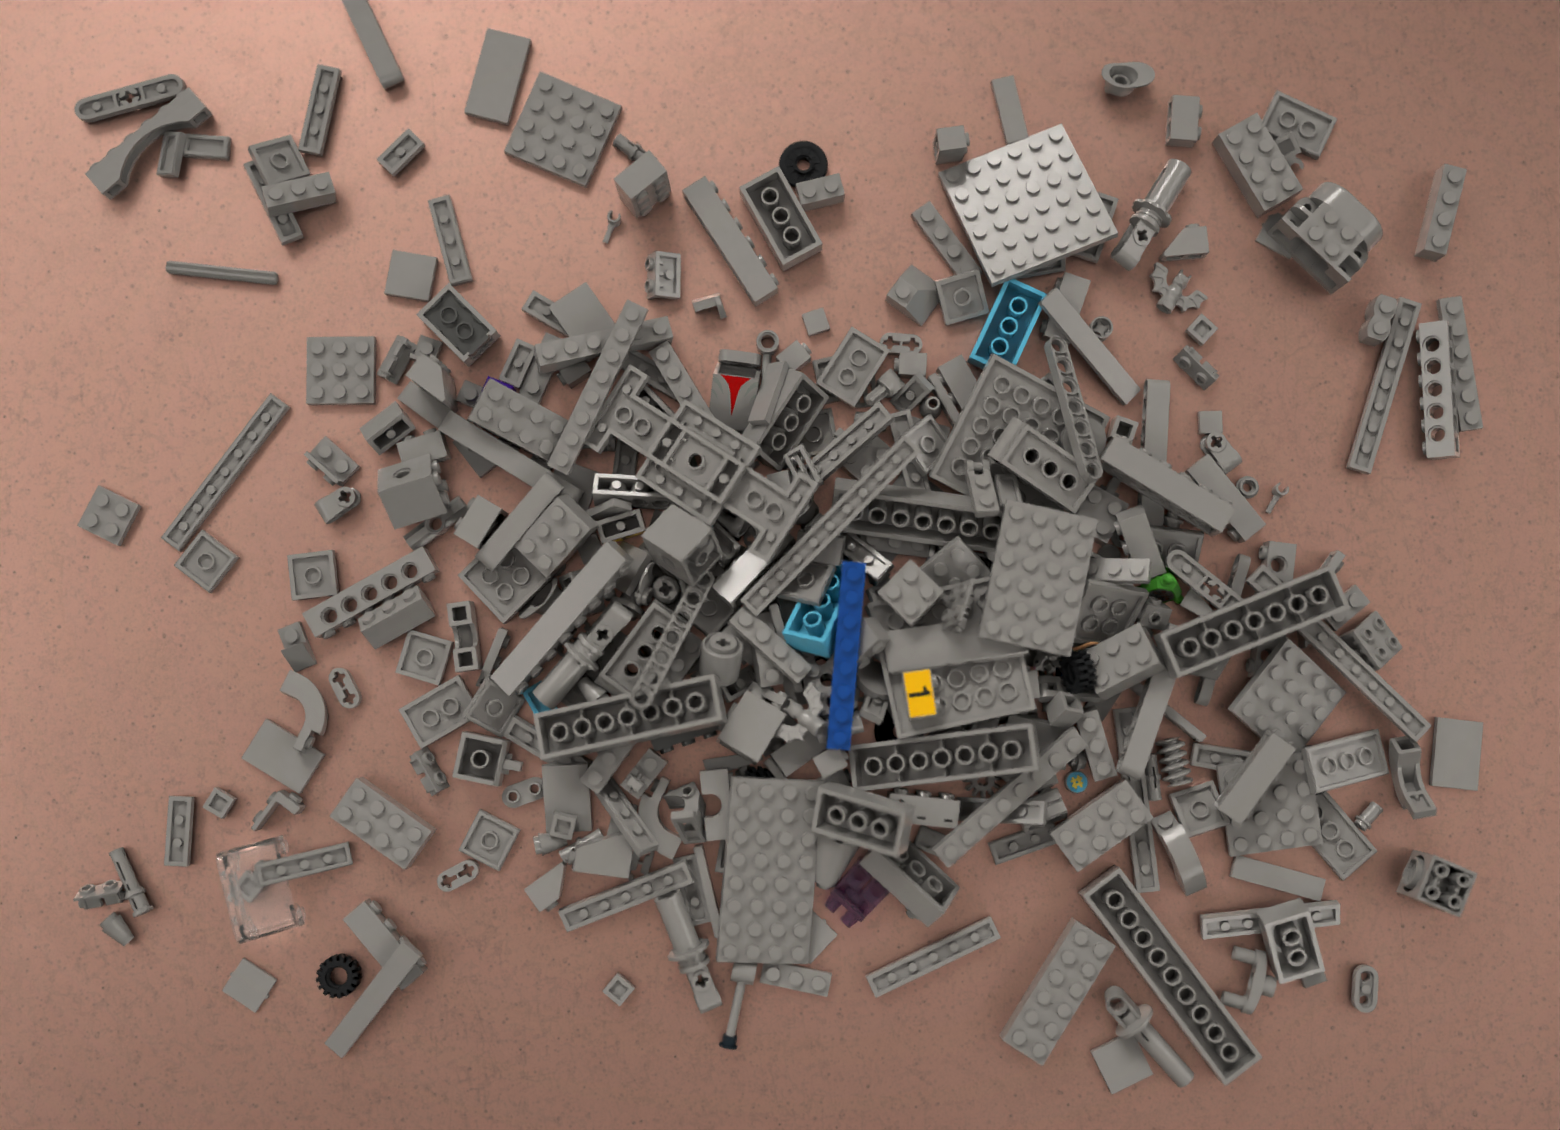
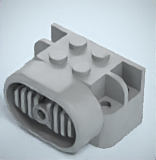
M1324 182L1309 197H1304L1294 204L1267 234L1292 255V258L1330 294H1333L1352 279L1351 277L1361 269L1368 259V252L1381 240L1383 230L1377 218L1349 191L1336 183Z

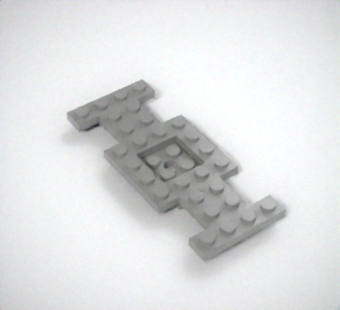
M629 364L603 404L584 444L601 454L614 435L647 457L635 477L694 516L713 526L725 507L761 530L748 551L769 564L820 485L803 473L798 472L787 491L750 468L762 450L760 446L686 399L672 418L638 397L650 377ZM695 455H700L702 458V463L698 467L691 466V459Z

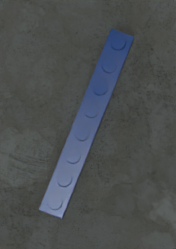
M842 561L826 741L827 749L850 750L866 563Z

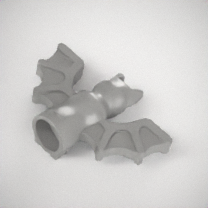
M1156 262L1154 264V271L1149 277L1154 282L1152 292H1157L1161 295L1156 305L1160 311L1171 314L1174 307L1178 306L1183 313L1188 308H1200V304L1208 299L1199 290L1192 292L1189 296L1182 295V290L1186 288L1187 283L1192 277L1191 275L1186 277L1182 274L1183 269L1173 279L1172 285L1168 286L1166 279L1168 269L1159 262Z
M810 682L803 692V695L808 700L809 709H803L801 704L796 703L791 698H789L791 703L787 709L782 708L792 718L797 719L798 725L788 726L782 724L775 733V737L783 738L785 742L790 743L794 739L805 741V734L808 731L815 737L822 735L828 725L823 719L819 718V714L821 711L826 710V707H824L821 701L823 692L819 691L813 682Z

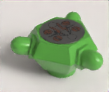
M1165 568L1166 573L1150 578V584L1137 586L1146 588L1149 592L1148 597H1156L1162 600L1163 603L1173 600L1175 603L1181 604L1184 599L1177 580L1167 568Z

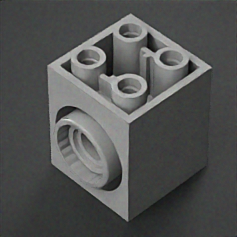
M430 453L378 469L377 492L394 529L447 513V504L450 503L447 494L449 487L446 480L441 479L439 475L441 473L440 465L437 460L433 461Z
M671 504L664 510L660 517L641 536L653 561L692 587L723 555L713 529L698 517L691 516L674 504Z
M746 690L738 704L734 702L726 714L728 723L719 726L718 730L721 733L716 742L756 765L786 714L783 712V707L777 703L772 702L769 704L764 701V696L755 690L749 692Z
M1413 850L1396 892L1439 911L1461 917L1477 873L1436 855Z

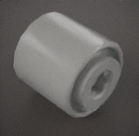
M715 632L707 635L703 639L701 646L699 676L715 674L719 677L721 686H729L738 681L743 655L742 641L733 634L726 632Z

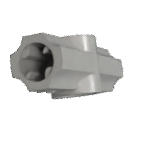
M457 496L447 504V513L426 519L403 536L405 541L413 551L426 546L439 535L445 534L460 517L463 518L468 511L466 509L467 505ZM440 518L442 525L438 530H434L432 527L433 521Z

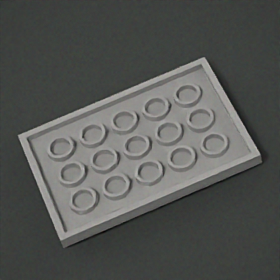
M1009 499L1005 500L977 637L1070 657L1098 519Z

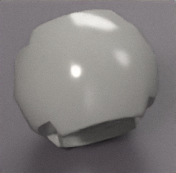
M671 576L658 577L652 585V589H654L653 598L663 604L675 602L680 595L679 582ZM664 584H667L670 588L672 587V591H669L668 596L660 592Z

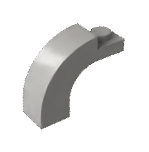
M290 670L280 691L300 701L304 707L305 722L293 748L305 753L306 749H311L315 741L314 733L321 736L325 733L328 721L327 706L321 692L309 679Z
M1407 736L1390 738L1389 766L1394 789L1401 807L1408 809L1413 819L1436 816L1437 808L1427 793L1421 776L1420 759L1422 750L1417 742H1412Z
M662 776L660 780L656 778L650 791L654 792L653 795L643 793L638 815L658 842L659 847L656 851L673 860L682 839L679 834L666 828L659 816L660 802L671 779Z
M1171 810L1151 820L1152 827L1171 860L1175 879L1186 897L1206 888V878L1200 860L1181 823L1177 822Z

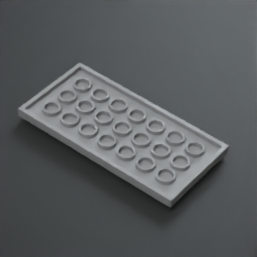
M731 776L716 950L717 962L808 964L818 833L812 832L811 828L818 787L824 784L822 780Z

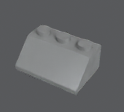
M422 353L406 376L454 413H457L458 403L456 400L454 378L449 375L451 370L434 355L431 354L427 357Z

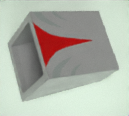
M717 363L713 373L709 409L717 420L742 434L749 424L748 419L759 390L762 369Z

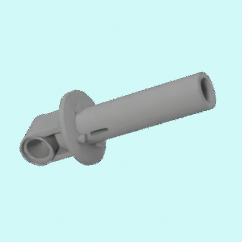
M1109 987L1105 991L1104 997L1107 1011L1118 1022L1116 1035L1120 1039L1134 1036L1178 1087L1182 1088L1188 1085L1194 1078V1072L1149 1023L1153 1014L1151 1006L1148 1004L1137 1006L1121 987ZM1115 998L1121 999L1118 1003L1111 1002Z

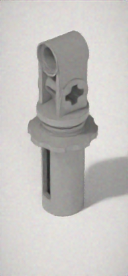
M1169 159L1146 198H1138L1133 202L1132 210L1135 214L1131 216L1129 227L1110 255L1112 259L1127 271L1132 270L1138 264L1152 237L1157 236L1160 227L1166 228L1170 225L1172 217L1168 212L1192 173L1186 163L1178 159Z
M615 599L612 600L586 633L580 632L575 642L565 641L564 646L567 648V653L533 690L535 697L548 708L554 709L587 670L598 671L600 669L596 662L597 659L606 653L604 648L627 625L633 614ZM606 629L607 634L601 633L598 635V630L603 631Z
M676 889L654 899L673 946V950L667 956L668 960L678 961L679 972L687 975L700 1013L703 1014L723 1005L707 967L710 959L704 950L710 944L707 938H698L681 890ZM699 975H702V977H701V978H702V981H701V982H698V977H697V976H699Z

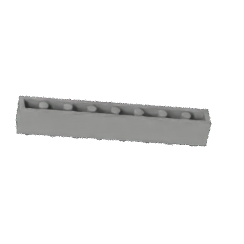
M606 541L490 678L508 696L524 693L529 687L527 683L543 671L542 666L546 661H551L557 655L558 647L571 639V632L576 627L579 628L587 620L585 616L590 610H595L601 604V597L614 589L616 586L615 581L619 576H624L630 570V564L634 559L615 541Z

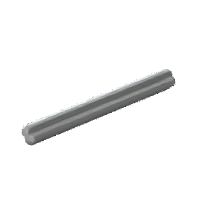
M167 261L166 272L169 274L272 285L278 282V274L273 271Z

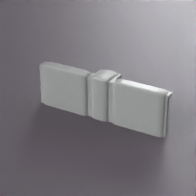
M981 618L967 620L965 629L960 634L954 633L952 627L942 630L943 623L886 631L890 640L885 644L888 673L902 674V672L927 668L933 670L942 668L945 665L961 666L967 662L983 663L1019 658L1029 652L1025 647L977 637Z

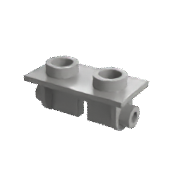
M397 335L377 375L397 385L410 361V353H414L417 345L409 341V339Z
M1186 345L1173 360L1203 390H1206L1219 377L1218 371L1207 361L1201 364L1199 361L1203 357L1193 346L1189 347Z
M428 747L416 751L409 756L411 759L410 764L416 774L420 775L424 772L426 775L420 781L427 794L430 793L431 796H434L441 790L449 787L445 774L440 770L433 753L430 752Z
M109 880L99 885L87 884L79 889L73 901H78L79 907L87 910L101 907L103 905L101 898H104L106 905L122 903L126 900L124 897L126 891H122L123 883L121 880Z

